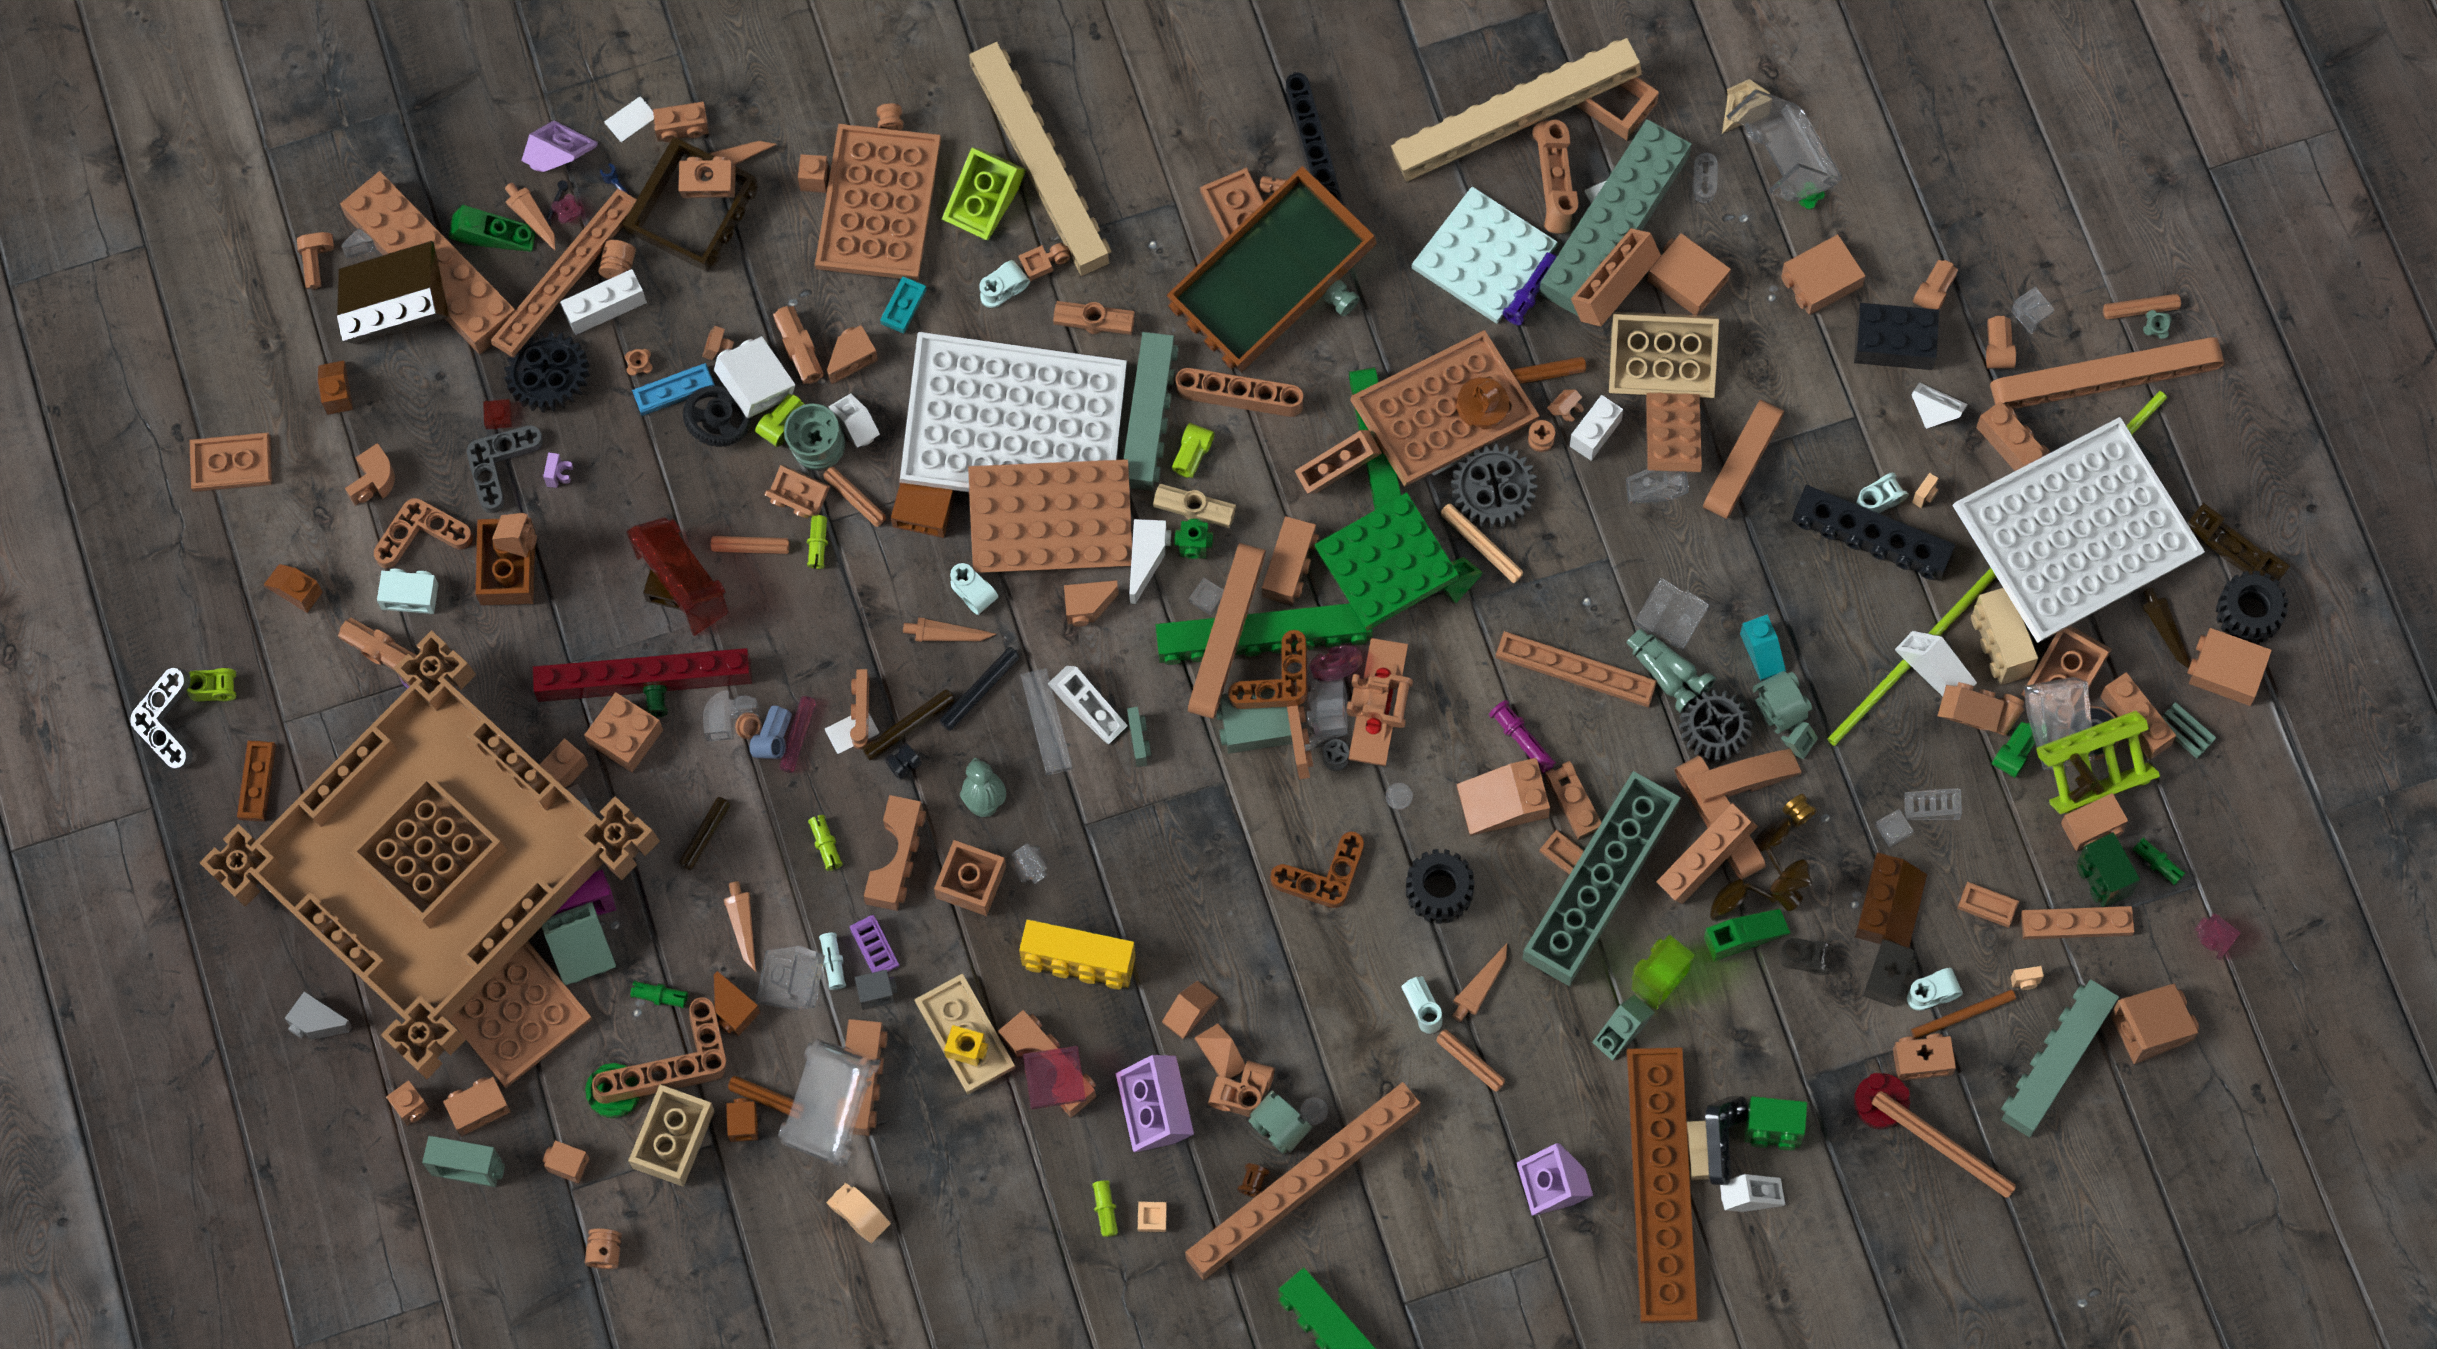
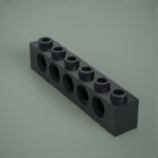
M1807 484L1792 518V522H1795L1798 527L1804 530L1812 529L1820 532L1823 537L1829 540H1840L1851 549H1862L1869 552L1876 559L1892 561L1897 567L1919 572L1922 577L1928 580L1936 579L1941 581L1955 547V544ZM1823 511L1826 512L1829 515V517L1822 519L1818 517L1816 513ZM1844 521H1848L1852 523L1854 527L1847 529L1844 528L1841 525V523ZM1869 531H1873L1877 533L1879 537L1872 539L1869 538L1866 535V533ZM1891 542H1900L1903 548H1894ZM1916 552H1925L1928 558L1921 559L1916 555Z

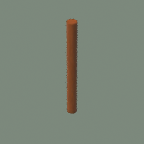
M2011 989L1911 1029L1912 1036L1918 1039L2014 1001L2016 996Z

